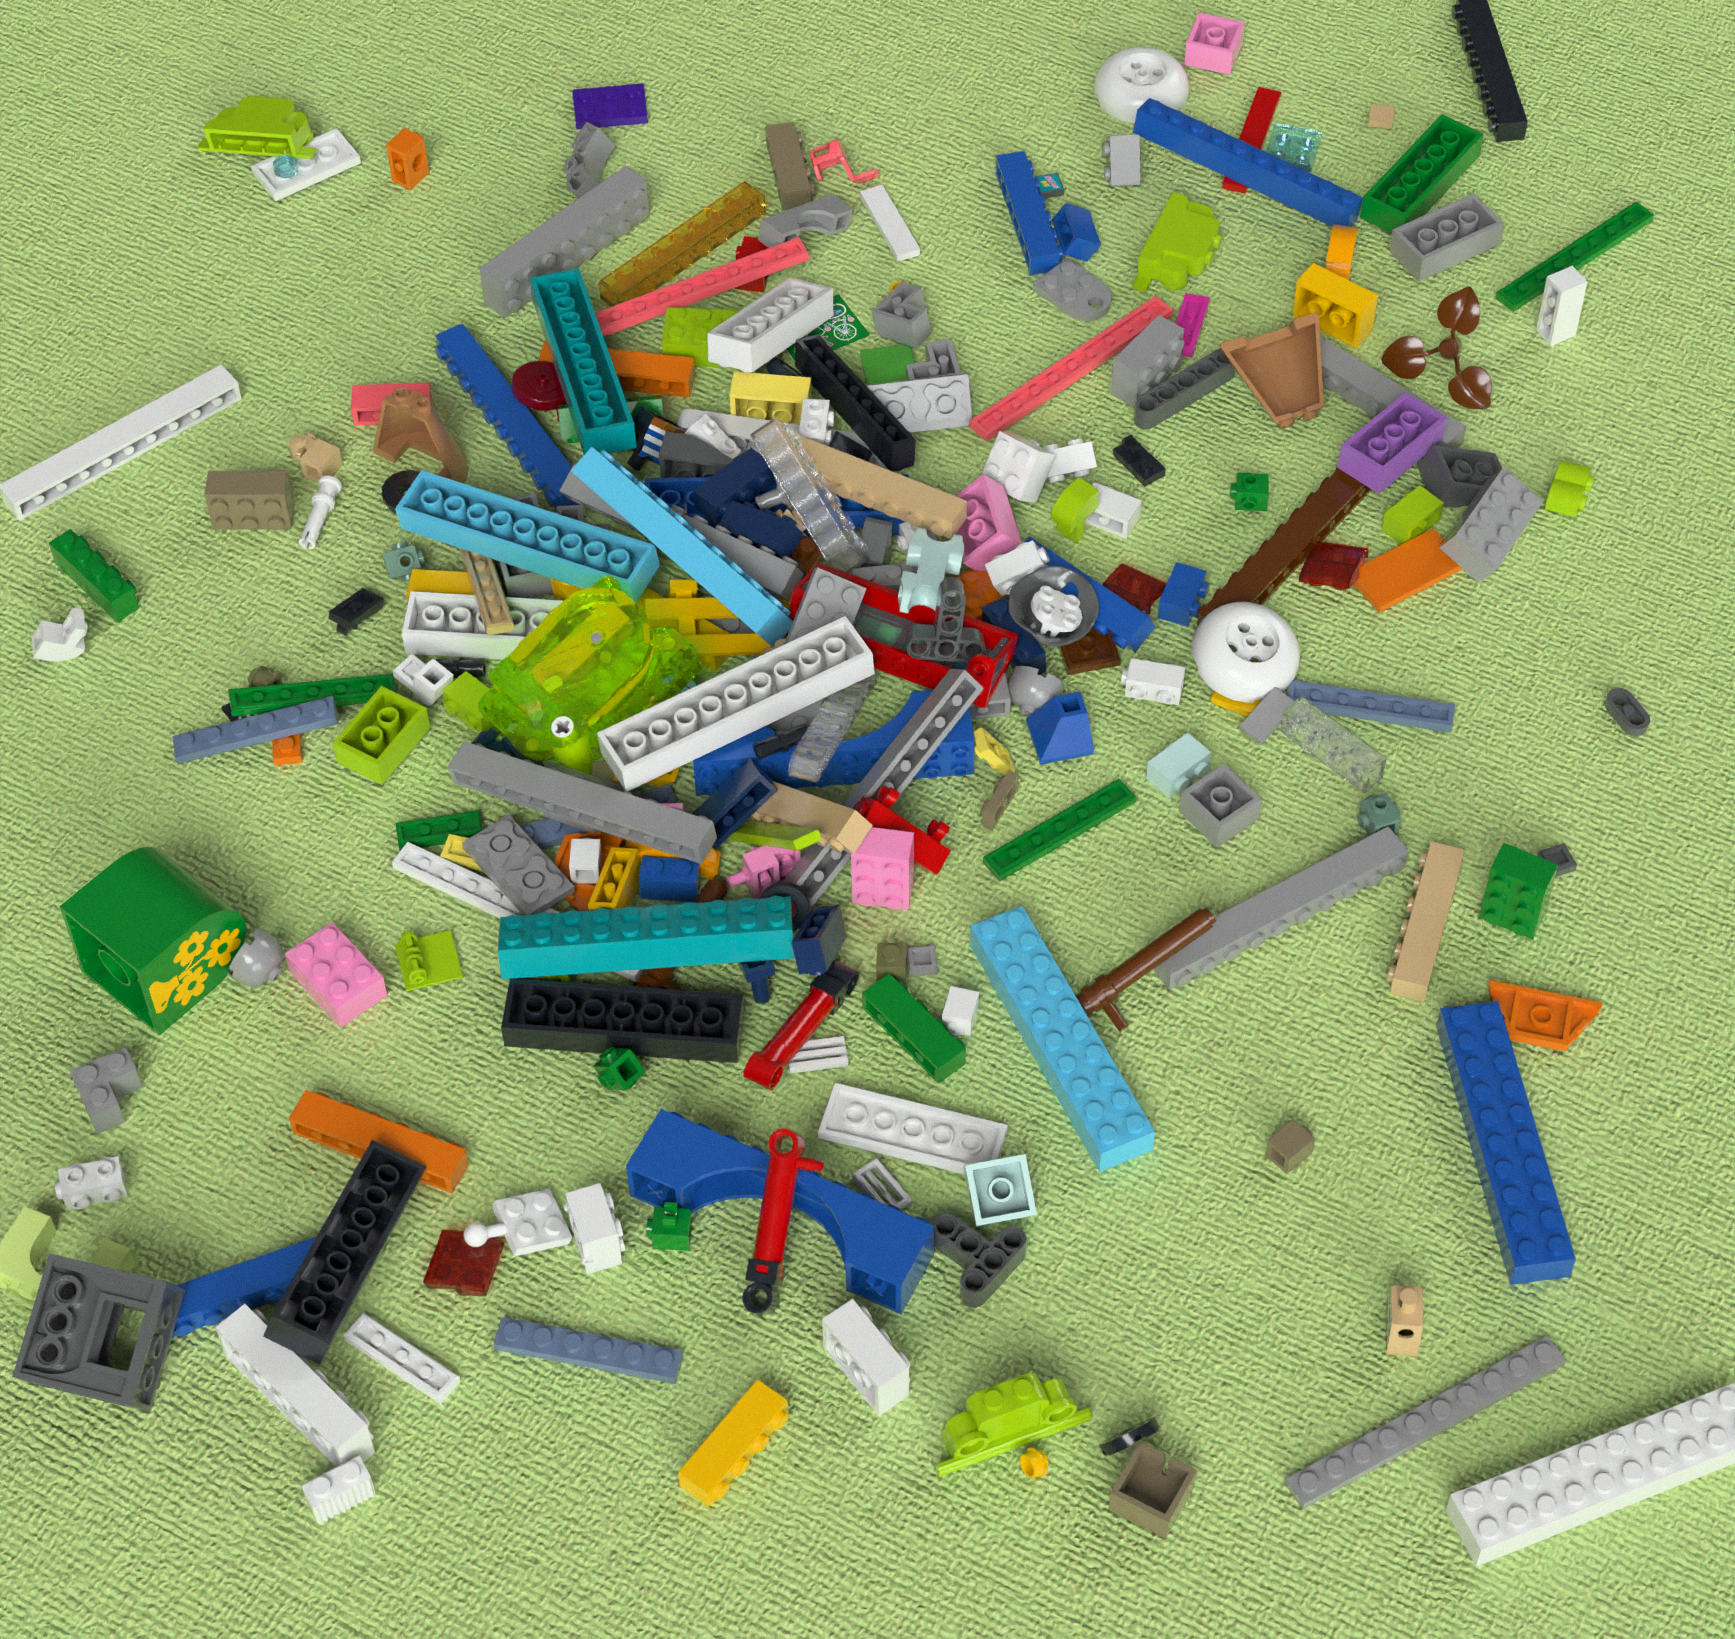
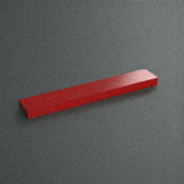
M1258 87L1239 140H1243L1247 144L1262 150L1281 99V91ZM1226 176L1224 177L1222 189L1246 194L1247 186Z

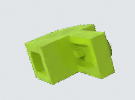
M1078 477L1058 497L1052 509L1050 519L1057 523V530L1064 537H1068L1076 543L1084 537V520L1098 508L1099 490Z

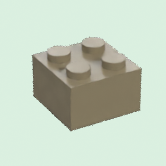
M1139 1441L1110 1492L1108 1510L1166 1539L1195 1487L1197 1470L1171 1457L1168 1462L1167 1476L1162 1474L1165 1454Z

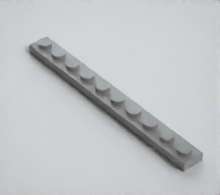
M1545 1336L1289 1476L1285 1480V1485L1303 1510L1564 1366L1566 1359L1550 1338Z

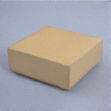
M1371 104L1368 127L1392 129L1395 106Z

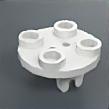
M1042 586L1034 594L1030 604L1032 612L1042 623L1041 634H1045L1050 630V637L1055 638L1059 632H1072L1079 627L1082 613L1079 608L1080 601L1076 596L1066 595L1060 591L1053 590L1049 586Z

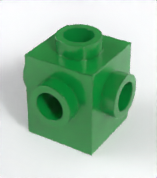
M1237 473L1236 483H1231L1230 499H1235V510L1267 511L1269 474Z
M611 1047L605 1050L599 1056L600 1060L593 1065L598 1073V1081L606 1089L628 1090L646 1073L635 1053L626 1048Z

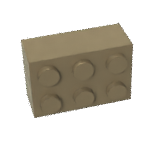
M287 470L208 471L204 496L213 530L292 529L295 504Z

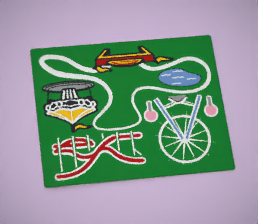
M837 294L833 296V317L802 338L819 334L834 351L866 338L870 334L841 296ZM794 343L791 346H789L786 350L789 352V354L795 361Z

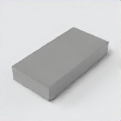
M1274 687L1241 723L1239 730L1261 746L1296 707V702Z

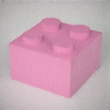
M1199 13L1186 42L1184 65L1230 75L1243 45L1245 22Z

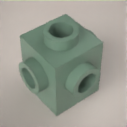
M407 541L391 545V551L382 553L389 579L400 577L401 581L409 580L412 569H421L420 565L424 564L421 549H415V545L408 546ZM403 556L408 558L406 566L400 564V559Z
M1387 793L1377 796L1371 795L1361 800L1357 821L1360 828L1366 830L1368 836L1386 827H1389L1395 835H1398L1401 823L1400 810L1398 805L1391 801Z

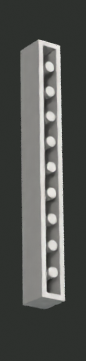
M570 470L560 489V492L567 499L641 533ZM672 504L671 509L701 533L769 594L786 602L790 601L793 588L804 575L797 568L798 563L786 556L780 559L775 556L776 553L765 546H761L758 549L752 546L753 542L741 535L738 538L730 536L731 532L724 527L716 525L713 528L708 525L709 522L698 515H694L691 518L685 515L686 511Z
M950 669L845 801L843 806L853 809L862 796L876 800L878 791L882 786L888 789L891 787L901 794L984 688L967 671ZM814 843L807 849L783 881L792 882L800 886L807 894L810 903L809 907H812L851 858V853L844 850L838 853L827 844L825 847Z
M463 741L448 765L452 781L455 784L700 864L703 863L717 839L713 821L705 816H695L677 807L670 808L652 799H642L627 791L621 792L611 789L602 783L596 784L586 781L577 775L571 776L562 773L553 767L546 768L528 759L521 760L510 756L506 752H496L487 749L481 744H471Z
M1386 827L1214 917L1216 922L1212 924L1213 928L1157 966L1153 971L1168 990L1177 986H1184L1197 975L1209 973L1216 965L1226 960L1231 961L1235 959L1241 952L1249 948L1258 947L1264 940L1274 935H1281L1287 928L1296 923H1304L1315 913L1330 909L1336 902L1344 898L1349 899L1353 897L1359 890L1367 886L1376 885L1382 878L1390 874L1399 873L1405 867L1408 849L1393 831Z

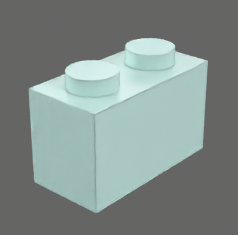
M1186 733L1148 761L1146 779L1170 799L1178 792L1181 793L1187 789L1189 784L1198 777L1202 778L1208 773L1211 751L1192 735Z

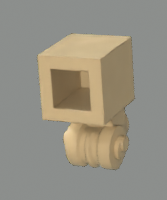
M310 433L293 436L289 441L291 456L295 461L301 463L304 477L319 483V479L322 476L333 477L342 466L339 447L333 443H327Z

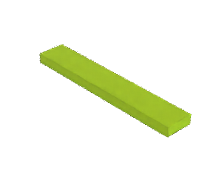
M752 820L742 824L729 836V840L795 851L810 846L821 839L818 829Z

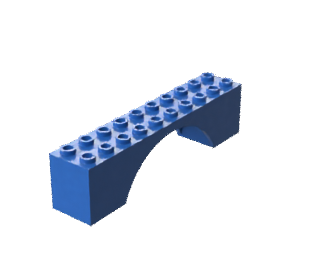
M933 690L911 692L903 709L891 721L867 735L833 743L805 742L789 748V751L786 753L781 751L758 760L753 750V743L775 735V731L764 726L693 760L696 796H711L749 759L761 767L773 782L794 789L860 783ZM970 707L913 779H934L946 776L961 777L974 773V735Z
M660 1109L626 1165L630 1196L654 1207L665 1208V1202H675L680 1209H691V1214L705 1206L729 1199H762L770 1155L758 1147H749L742 1144L730 1135H721L714 1132L705 1124H696L686 1120L677 1112L670 1113ZM798 1169L792 1207L814 1219L824 1228L836 1244L845 1266L846 1291L902 1315L934 1256V1225H931L922 1217H913L903 1213L894 1205H885L875 1201L868 1194L854 1192L840 1182L826 1180L814 1171Z

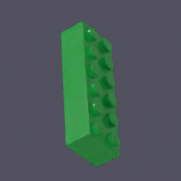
M1441 114L1363 196L1360 218L1392 234L1393 229L1424 216L1480 156L1484 134Z

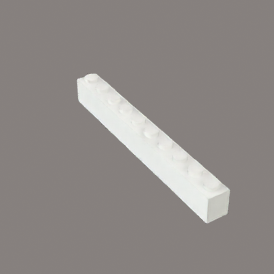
M222 364L209 370L205 374L0 484L3 503L19 521L25 519L242 400L237 380Z

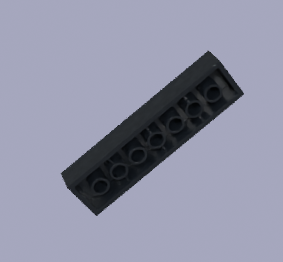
M512 978L509 981L501 1030L504 1047L603 1053L605 1050L614 1047L630 1049L636 1056L738 1063L745 1015L743 994Z
M374 1140L370 1142L272 1314L263 1337L319 1365L321 1364L417 1189L426 1166Z

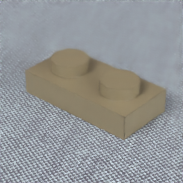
M1008 770L1003 779L999 778L997 780L992 797L984 801L980 814L983 815L984 828L993 831L1018 791L1017 773Z

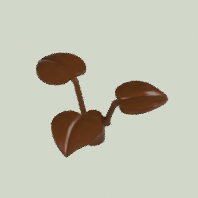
M1467 286L1445 297L1438 306L1437 316L1440 324L1445 328H1452L1451 336L1442 340L1439 347L1423 352L1424 344L1420 338L1404 336L1388 346L1381 361L1396 376L1403 379H1413L1418 377L1426 368L1424 356L1439 352L1446 359L1453 358L1458 376L1451 379L1448 384L1450 396L1463 407L1486 409L1491 406L1492 381L1488 372L1479 366H1468L1463 372L1460 370V356L1458 354L1462 350V342L1457 337L1456 330L1463 335H1468L1476 329L1480 320L1478 298L1472 287Z

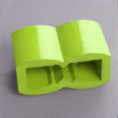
M1561 459L1547 497L1545 509L1576 518L1578 510L1584 511L1588 496L1584 495L1585 491L1590 492L1595 477L1590 476L1592 468Z

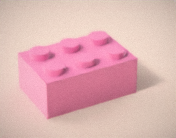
M982 474L956 495V497L967 501V519L956 534L963 536L965 546L962 558L963 564L974 570L988 572L985 567L986 563L992 561L998 555L1006 554L1016 549L1018 545L1022 544V540L1004 486Z
M873 827L870 829L854 854L851 853L852 903L862 906L888 907L892 910H909L914 884V832Z
M333 922L285 953L290 974L340 1028L387 997L383 976Z

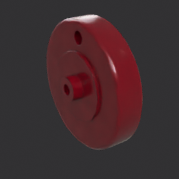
M533 361L521 365L514 372L511 390L514 397L521 404L542 411L558 409V405L567 404L553 363Z

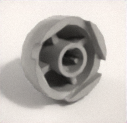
M1016 666L1009 678L1008 688L1011 701L1015 706L1019 707L1018 711L1020 713L1030 716L1052 697L1063 694L1064 684L1052 674L1047 673L1045 678L1037 674L1039 669Z
M263 928L258 929L252 934L256 938L250 944L245 942L229 966V969L232 971L228 972V976L245 986H262L268 980L274 982L283 971V967L280 966L283 960V949L279 941Z

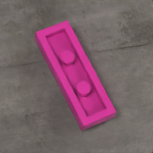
M1185 293L1176 321L1178 326L1184 328L1182 356L1193 358L1209 308L1210 297Z

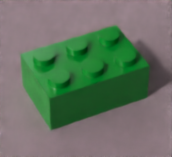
M1503 843L1490 868L1479 918L1486 920L1492 925H1498L1511 930L1517 935L1533 939L1546 914L1558 864Z

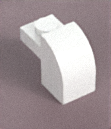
M72 608L63 624L42 620L31 637L33 657L57 662L74 659L82 654L85 650L84 636L87 632V622L84 621L83 610Z
M413 654L393 670V677L413 692V698L424 705H432L443 695L442 690L453 682V674L436 660L432 659L427 664H424Z

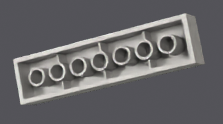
M628 166L623 167L480 267L484 304L505 319L532 300L530 277L575 269L585 261L590 260L599 251L608 247L613 241L626 234L637 224L643 222L650 216L647 180Z

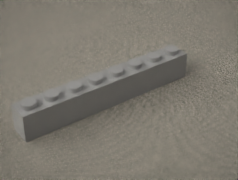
M1320 336L1323 385L1328 390L1335 392L1374 418L1406 392L1447 417L1443 439L1438 445L1459 448L1463 445L1466 431L1465 425Z

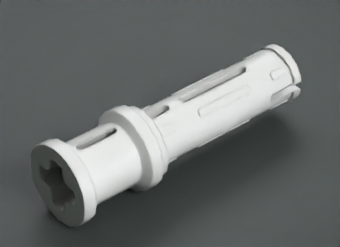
M322 476L319 479L320 487L318 492L312 497L313 508L298 542L305 549H307L309 542V549L315 548L327 513L335 506L334 499L336 494L342 489L341 482L335 477Z

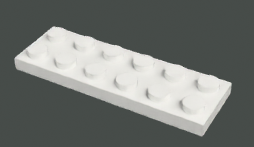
M835 1083L818 1130V1138L965 1174L963 1167L965 1165L999 1159L1008 1125Z

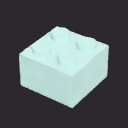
M1026 1154L963 1166L974 1226L1037 1215Z

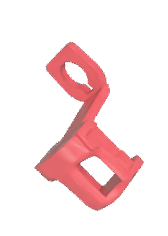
M839 139L830 141L810 152V159L818 181L824 180L821 172L822 169L839 163L843 164L850 180L856 184L881 176L880 172L874 169L855 177L848 163L843 144ZM828 149V152H827V153L822 154V155L816 157V155H815L816 153H819V152H822V151Z

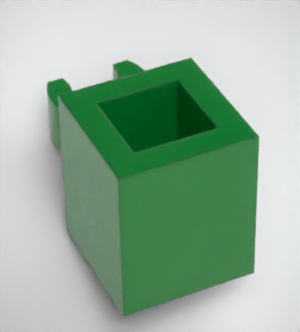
M665 1202V1208L654 1207L653 1219L648 1218L646 1229L647 1237H652L653 1249L689 1251L692 1232L691 1209H680L675 1202Z

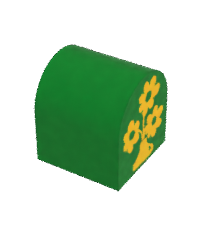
M153 847L135 849L121 856L60 905L81 972L159 1036L223 981L228 972L231 971L229 966L243 946L246 938V923L240 913L162 851Z

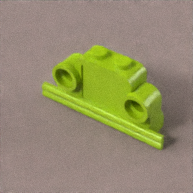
M260 96L245 97L239 102L237 107H229L222 110L216 118L210 120L203 129L207 139H203L197 147L198 151L313 159V156L316 154V147L304 146L309 144L314 138L306 114L296 112L291 99Z
M1172 192L1139 256L1138 275L1132 288L1146 292L1153 279L1160 281L1169 290H1180L1188 284V274L1200 275L1204 272L1207 265L1211 266L1215 255L1214 250L1220 248L1223 240V235L1219 234L1220 223L1217 219L1213 218V210L1206 205L1189 201L1183 194Z
M1027 1373L983 1389L967 1398L966 1412L953 1416L945 1424V1429L942 1432V1441L951 1459L936 1464V1473L938 1477L1088 1422L1091 1420V1411L1088 1407L1076 1412L1077 1406L1074 1400L1070 1398L1061 1379H1052L1041 1384L1036 1373Z

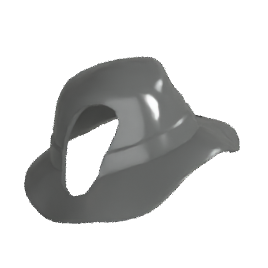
M1044 566L1028 574L1011 588L1009 612L1013 620L1020 627L1030 632L1038 642L1047 646L1059 647L1080 640L1090 631L1098 616L1099 602L1092 585L1081 574L1062 566ZM1068 583H1074L1078 589L1077 598L1080 601L1079 608L1082 613L1079 627L1072 632H1059L1055 638L1050 637V630L1045 634H1041L1042 623L1032 612L1030 604L1034 594L1042 586H1049L1053 590L1061 591Z

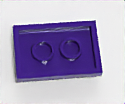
M644 83L572 90L576 130L582 129L586 122L599 128L648 123Z

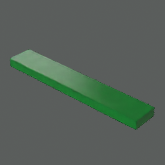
M393 674L228 689V697L232 716L263 714L333 696L336 706L366 704L381 686L397 693Z
M1117 779L985 855L983 863L1000 882L1136 803V796L1120 779Z

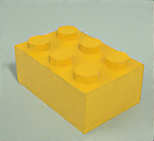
M1312 263L1297 280L1292 316L1300 318L1317 312L1321 331L1357 349L1373 331L1378 295L1326 268Z

